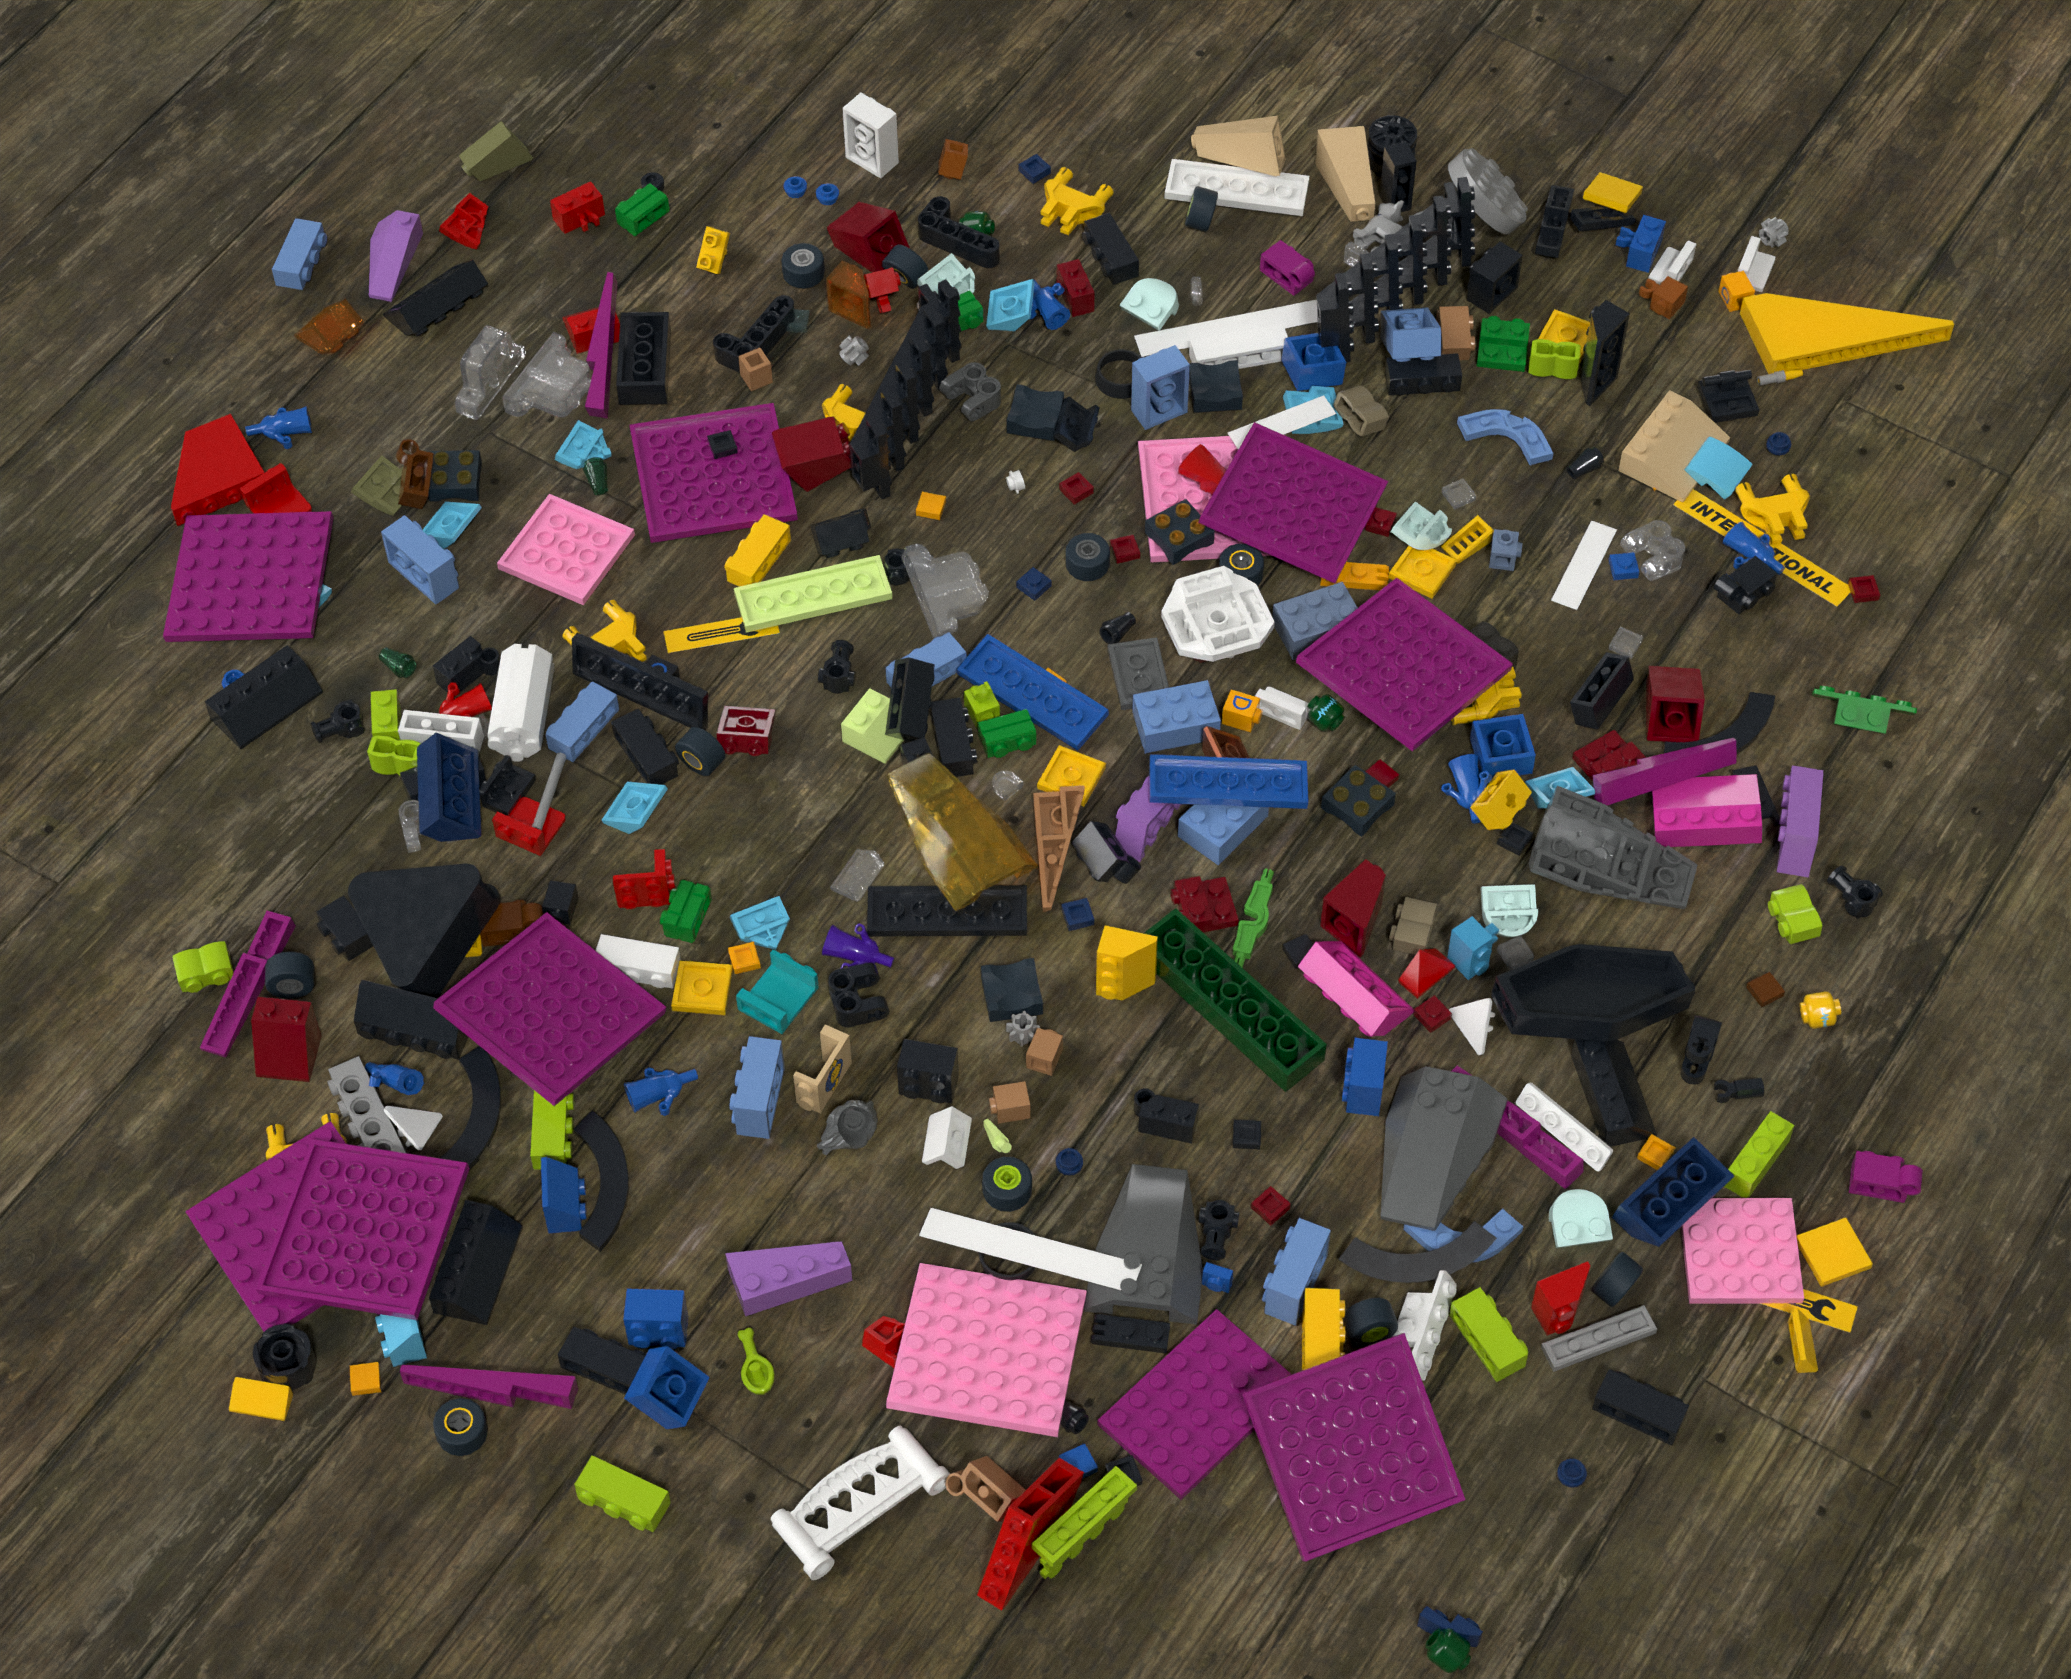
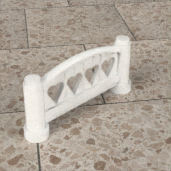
M902 1426L895 1427L889 1433L890 1442L888 1444L864 1452L833 1470L806 1494L793 1511L789 1512L785 1509H780L772 1515V1526L804 1564L803 1569L811 1580L823 1577L833 1567L834 1559L830 1556L829 1552L923 1486L931 1496L942 1492L946 1488L945 1481L950 1473L944 1466H938L907 1428ZM889 1458L897 1459L899 1478L877 1473V1466L885 1465L886 1460ZM871 1474L875 1479V1495L852 1488V1485L857 1481H862L863 1476ZM842 1491H848L851 1494L852 1512L831 1507L829 1501L832 1498H838ZM818 1508H825L828 1515V1529L805 1522V1518L808 1515H814Z

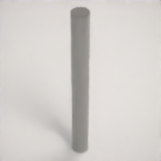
M557 753L532 825V827L541 831L566 760L564 753Z

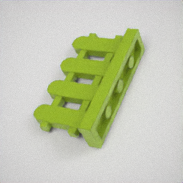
M1117 1466L1032 1543V1549L1041 1557L1040 1563L1043 1565V1569L1040 1571V1575L1044 1579L1055 1577L1061 1570L1062 1563L1068 1557L1073 1559L1081 1552L1084 1542L1089 1538L1093 1540L1099 1536L1104 1528V1524L1109 1519H1117L1124 1511L1128 1498L1137 1491V1485Z

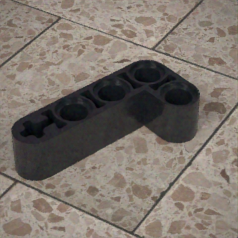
M943 196L934 197L919 214L918 237L921 241L984 268H994L999 264V241L994 237L951 220L950 201L948 198Z
M786 295L776 297L741 339L728 333L717 334L713 339L716 362L740 373L739 356L761 348L767 356L795 322L793 299Z

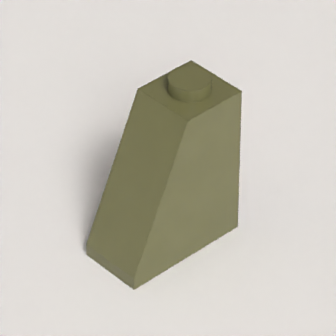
M502 121L459 155L464 163L461 167L469 177L474 175L479 181L533 159V156L522 141Z

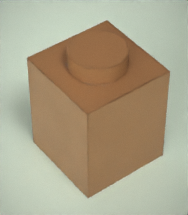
M761 348L739 356L740 375L751 391L773 383L771 363Z
M1037 1028L1026 1053V1068L1052 1076L1063 1051V1035H1059L1050 1029L1043 1030Z
M1025 1081L993 1086V1097L989 1098V1107L991 1114H996L998 1124L1030 1119V1101Z

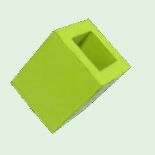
M987 681L982 685L972 686L964 691V706L967 707L968 714L976 729H978V722L1000 716V705Z

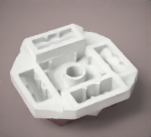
M1225 566L1177 579L1162 609L1161 615L1178 654L1190 657L1200 663L1233 658L1237 654L1258 649L1274 629V620L1257 585L1245 577L1234 574L1231 569Z

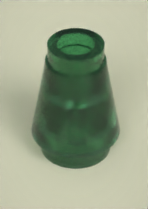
M600 457L586 460L583 472L594 495L606 494L608 492L607 464Z
M388 647L382 649L379 654V660L398 678H408L415 672L416 662L411 655Z

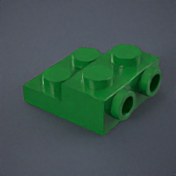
M1490 316L1487 319L1482 318L1477 367L1525 372L1530 323H1525L1519 318L1512 321H1504L1497 316Z

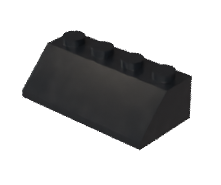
M473 259L454 265L384 312L383 315L406 336L411 334L419 336L428 330L427 325L433 321L436 324L447 317L445 313L450 309L456 311L464 306L466 298L470 296L473 299L483 293L482 288L488 282Z
M1605 300L1599 307L1595 306L1589 315L1590 325L1586 331L1588 337L1583 348L1585 354L1580 365L1582 367L1580 379L1585 402L1588 406H1591L1618 378L1630 313L1608 300Z
M287 645L207 699L205 704L210 720L241 750L317 698L323 691L305 662Z
M361 980L354 1014L357 1034L368 1040H382L392 1046L402 1045L410 1047L416 1052L425 1051L433 1053L444 1059L453 1058L457 1060L460 1059L469 1038L433 1008L434 1001L438 998Z
M1574 1039L1571 1057L1600 1139L1611 1147L1649 1139L1651 1134L1657 1137L1624 1042L1619 1040L1594 1041Z
M465 1200L429 1296L433 1313L488 1325L523 1226L491 1205Z

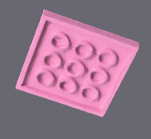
M549 494L497 562L498 569L584 605L633 539L635 532L633 528Z
M1711 1198L1681 1226L1689 1304L1803 1303L1804 1293L1792 1198Z

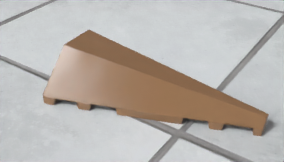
M1084 785L1060 787L1058 792L1033 793L1043 912L1051 910L1083 799Z

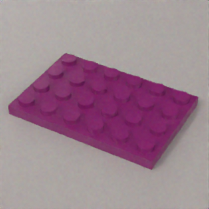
M1216 1309L1098 1419L1097 1425L1182 1500L1255 1430L1242 1393L1292 1374Z

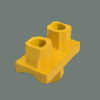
M706 226L697 268L720 274L724 256L727 255L728 251L726 248L730 236L729 232Z

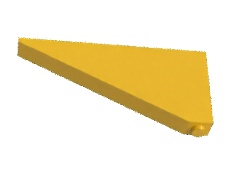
M1768 293L1744 297L1740 310L1742 320L1768 374L1782 370H1805L1948 341L1954 327V323L1951 320Z

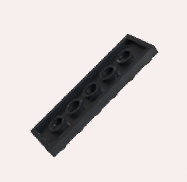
M580 633L574 635L572 638V666L574 675L589 682L593 681L619 696L689 728L699 727L704 730L708 728L707 691L665 673L656 667L643 663L634 657L621 653L612 647L599 643L590 637Z
M1027 885L868 886L867 934L869 937L1027 936Z

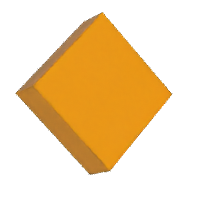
M922 492L916 508V516L940 520L946 504V496Z
M754 942L728 948L734 974L761 968Z
M1651 1134L1638 1153L1637 1159L1658 1170L1672 1157L1676 1147Z
M379 1362L350 1366L352 1396L381 1392Z

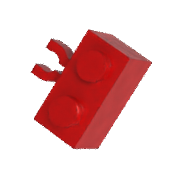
M591 181L550 200L553 220L564 234L579 227L585 232L588 230L587 223L593 222L595 226L600 225L599 218L605 215L603 197Z
M893 268L858 276L864 300L876 297L879 313L891 311L887 294L899 291L898 286H901L898 272H894Z

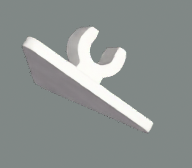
M1491 998L1449 1009L1453 1020L1478 1055L1484 1054L1487 1033L1493 1030V1026L1489 1025L1490 1017H1495V1013L1491 1012Z
M386 1106L384 1109L385 1114L399 1128L397 1131L398 1137L406 1136L408 1139L406 1146L414 1145L418 1150L423 1149L443 1117L442 1114L393 1106Z

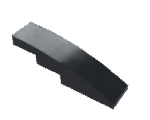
M1551 185L1535 254L1559 257L1574 189Z

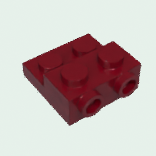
M724 706L717 730V740L722 745L725 753L742 752L749 753L752 756L768 754L772 742L775 709Z
M1615 730L1575 751L1572 759L1592 781L1593 775L1638 765V759L1646 758L1632 741L1626 743Z
M1200 876L1174 881V889H1170L1173 905L1177 904L1179 911L1202 932L1238 926L1239 919L1226 877L1202 881Z

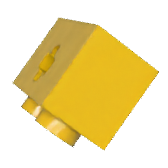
M1515 770L1497 772L1470 808L1487 830L1505 829L1512 823V818L1526 805V800L1532 792Z

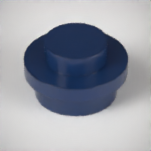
M1776 432L1767 439L1766 447L1772 454L1785 455L1791 449V441L1785 433Z
M1064 1149L1056 1157V1168L1064 1175H1075L1083 1167V1157L1075 1149Z
M1567 1459L1560 1463L1557 1476L1563 1485L1575 1488L1585 1482L1587 1471L1579 1460Z

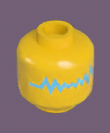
M1828 991L1806 995L1803 1002L1800 1003L1803 1024L1808 1023L1812 1029L1835 1025L1837 1015H1841L1839 999H1833Z

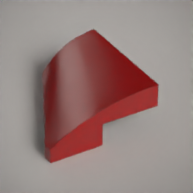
M469 193L456 205L454 213L440 225L439 231L450 239L477 250L480 245L488 206Z
M1200 444L1181 463L1178 474L1199 482L1201 490L1213 494L1226 469L1205 446Z
M882 1316L864 1329L862 1346L892 1368H895L905 1323Z

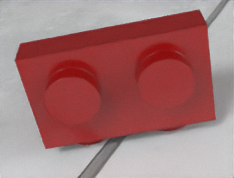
M282 463L270 468L264 474L249 481L240 488L244 502L253 514L312 511L311 505L291 483L287 469Z
M522 797L508 816L497 812L492 821L496 837L541 856L566 821L564 813L550 807L542 831L534 828L532 825L540 803L530 798Z
M665 849L654 850L655 872L613 876V886L619 908L634 909L644 906L661 907L663 905H670L669 896L671 890L675 888V876L673 874L672 860L666 858Z

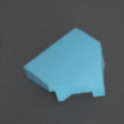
M578 420L558 450L555 460L569 467L579 469L611 457V451L607 448L602 429L597 430Z
M780 896L730 915V920L741 941L747 943L754 942L755 945L775 950L790 921Z

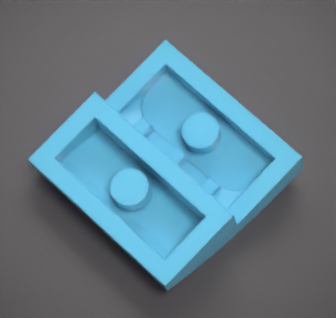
M1311 386L1309 392L1285 391L1283 400L1286 410L1324 395L1336 412L1333 416L1294 430L1292 434L1326 432L1343 426L1342 417L1333 405L1336 399L1334 387Z
M1709 436L1684 470L1699 485L1709 484L1723 499H1726L1732 494L1753 464L1732 447Z

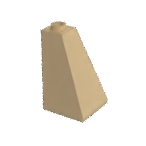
M1278 116L1197 126L1194 135L1191 136L1192 147L1197 150L1199 157L1256 172L1280 176L1286 160Z
M1364 126L1318 130L1316 167L1350 221L1370 220L1374 217L1375 198Z

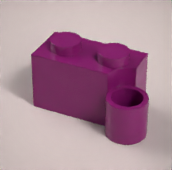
M1279 240L1261 254L1260 271L1293 296L1313 282L1315 276L1313 263L1283 241Z
M1856 1151L1851 1165L1849 1193L1905 1203L1907 1195H1917L1921 1192L1923 1170L1915 1165H1905V1160L1899 1156L1888 1157L1877 1155L1871 1151Z

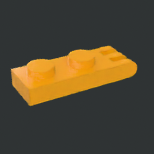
M1346 562L1336 583L1321 578L1320 586H1331L1343 582L1346 588L1381 590L1388 585L1389 566Z

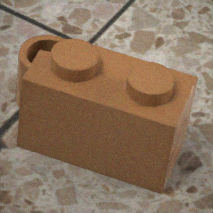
M1468 306L1439 307L1436 311V321L1441 327V354L1458 353L1460 360H1469L1471 351L1475 350V337L1470 335V330H1473V315H1469Z
M988 1456L969 1462L965 1469L949 1474L945 1481L946 1489L951 1495L967 1494L997 1522L1005 1519L1009 1506L1026 1491Z

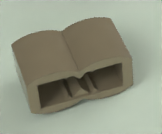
M1363 386L1338 392L1333 404L1338 414L1343 419L1348 420L1350 427L1360 436L1384 430L1389 419L1385 408L1378 402H1375L1372 394Z
M1406 897L1404 904L1398 905L1395 919L1399 920L1397 926H1392L1389 941H1394L1393 950L1416 955L1419 950L1427 949L1436 917V903Z

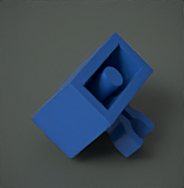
M1643 215L1636 233L1628 228L1621 227L1620 235L1616 240V246L1630 247L1626 267L1649 273L1663 239L1666 221Z

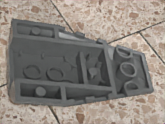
M1557 785L1541 820L1530 856L1529 867L1531 872L1582 892L1679 909L1686 908L1698 866L1696 863L1670 846L1665 848L1656 842V837L1650 833L1644 834L1633 827L1634 823L1627 818L1621 819L1613 814L1614 810L1607 805Z
M1426 1066L1402 1076L1386 1119L1381 1219L1435 1231L1454 1204L1457 1194L1462 1192L1467 1185V1179L1481 1164L1484 1154L1488 1153L1492 1148L1508 1102L1507 1098L1476 1076Z
M1132 1164L1095 1252L1124 1259V1266L1131 1270L1138 1268L1140 1264H1142L1136 1281L1126 1278L1121 1282V1290L1088 1281L1084 1312L1113 1315L1114 1305L1169 1311V1322L1197 1325L1203 1267L1188 1171Z

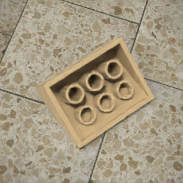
M1669 390L1622 451L1618 471L1652 488L1655 487L1656 490L1674 499L1684 502L1698 484L1684 470L1709 436L1725 444L1730 441V437L1691 400Z

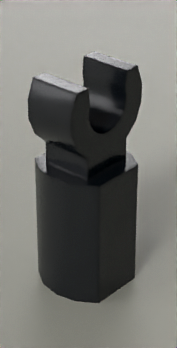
M1762 1078L1734 1080L1733 1083H1729L1726 1080H1718L1714 1083L1713 1087L1714 1090L1720 1089L1725 1091V1093L1718 1094L1716 1099L1718 1103H1726L1731 1098L1737 1100L1764 1096Z

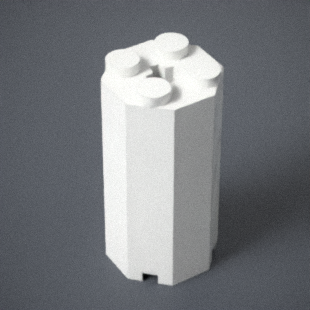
M513 644L502 651L488 729V747L504 756H510L512 761L516 762L541 750L554 663H552V654L537 645L529 644L528 648H521L522 644Z

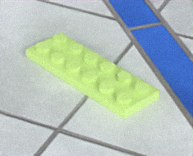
M880 555L734 588V594L746 632L892 599V591Z

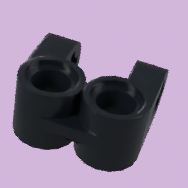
M865 963L837 969L829 975V996L833 1003L836 1020L841 1026L850 1028L878 1021L889 1015L890 1010L886 998L876 996L861 1000L857 990L871 987L879 982L880 977L875 964Z
M1695 1015L1680 1073L1681 1078L1686 1083L1696 1085L1705 1078L1722 1022ZM1692 1065L1697 1066L1695 1074L1690 1073Z

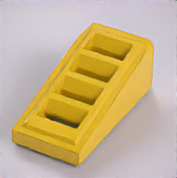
M1477 515L1441 546V549L1448 556L1456 559L1457 564H1459L1492 542L1494 530ZM1478 531L1482 535L1479 537L1474 532ZM1471 536L1475 541L1472 543L1467 537ZM1463 541L1468 547L1465 549L1459 542ZM1455 545L1461 553L1459 555L1456 554L1451 547Z

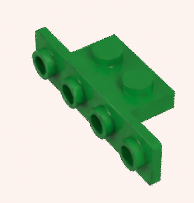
M1820 686L1819 689H1814L1812 693L1814 697L1838 701L1834 725L1886 734L1890 711L1908 715H1915L1917 713V708L1912 707V703L1897 700L1896 704L1886 702V698L1871 695L1870 699L1861 698V693L1854 691H1845V694L1835 693V688Z

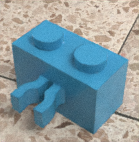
M1473 916L1452 929L1447 958L1455 964V967L1467 980L1475 975H1482L1488 969L1492 944L1498 940L1496 934L1499 933V929L1493 923L1483 928Z

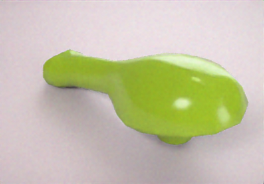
M748 1327L745 1330H739L737 1333L746 1353V1360L741 1370V1379L750 1392L756 1395H764L771 1390L774 1384V1368L766 1358L758 1354L753 1340L754 1331Z

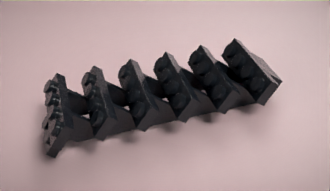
M1467 177L1457 178V191L1453 182L1444 183V198L1443 196L1433 197V204L1419 215L1409 216L1408 224L1395 234L1385 235V242L1371 253L1360 254V261L1345 273L1335 274V281L1316 295L1317 327L1321 348L1338 346L1346 363L1351 362L1350 352H1354V341L1350 334L1354 333V327L1362 326L1365 343H1374L1375 332H1379L1378 319L1375 318V314L1379 313V307H1386V310L1403 309L1402 299H1399V295L1403 294V288L1410 287L1414 305L1424 304L1423 294L1427 293V283L1423 276L1427 275V269L1434 268L1438 286L1447 285V275L1451 274L1450 260H1447V256H1451V250L1458 249L1462 267L1471 266V256L1475 255L1474 242L1471 241V238L1475 237L1474 224L1471 223V219H1475L1474 205H1471V200H1475L1474 186L1469 185ZM1433 236L1428 241L1423 242V238ZM1409 255L1401 262H1398V258ZM1378 275H1383L1377 281H1374V277H1378ZM1355 294H1359L1352 301H1349V297H1352Z
M946 279L938 282V294L936 291H932L927 283L918 287L919 312L850 443L852 476L863 492L874 488L882 500L891 496L890 486L892 485V480L889 474L891 465L896 472L905 468L904 458L906 457V451L904 449V442L906 439L910 444L919 441L918 430H920L918 414L921 412L925 417L933 413L932 403L934 402L932 387L935 385L939 390L941 382L948 375L945 360L948 358L951 363L960 360V349L962 348L959 340V333H961L959 317L961 314L958 308V301L960 300V295L956 287H952Z

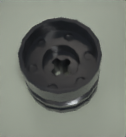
M1387 115L1378 118L1371 124L1367 150L1370 170L1382 176L1385 146L1406 141L1415 157L1417 129L1411 121L1397 115Z

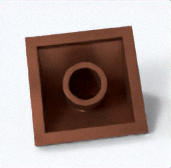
M1209 726L1203 729L1202 751L1205 757L1250 758L1239 736Z

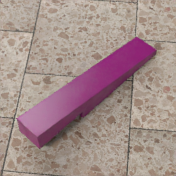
M607 272L586 359L590 369L593 370L585 408L589 416L607 419L618 283L612 272Z
M1730 738L1638 759V765L1593 775L1594 799L1602 804L1610 805L1736 764V740Z
M266 911L248 953L242 954L200 1046L202 1051L227 1057L265 985V965L267 960L283 951L296 927L291 917Z
M1458 1065L1451 1071L1471 1075ZM1507 1102L1497 1134L1566 1189L1583 1173V1159L1543 1132L1540 1122L1511 1102Z
M402 1365L400 1368L404 1384L509 1407L514 1406L516 1397L572 1409L578 1391L575 1376Z

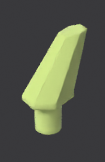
M989 1119L984 1120V1128L992 1147L998 1152H1010L1012 1146L1008 1138Z

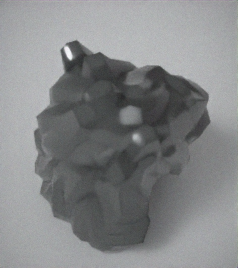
M850 1100L844 1105L835 1108L826 1121L827 1126L821 1137V1142L817 1144V1148L822 1149V1153L827 1155L834 1149H858L866 1146L877 1129L878 1118L877 1112L874 1109V1103L872 1101Z

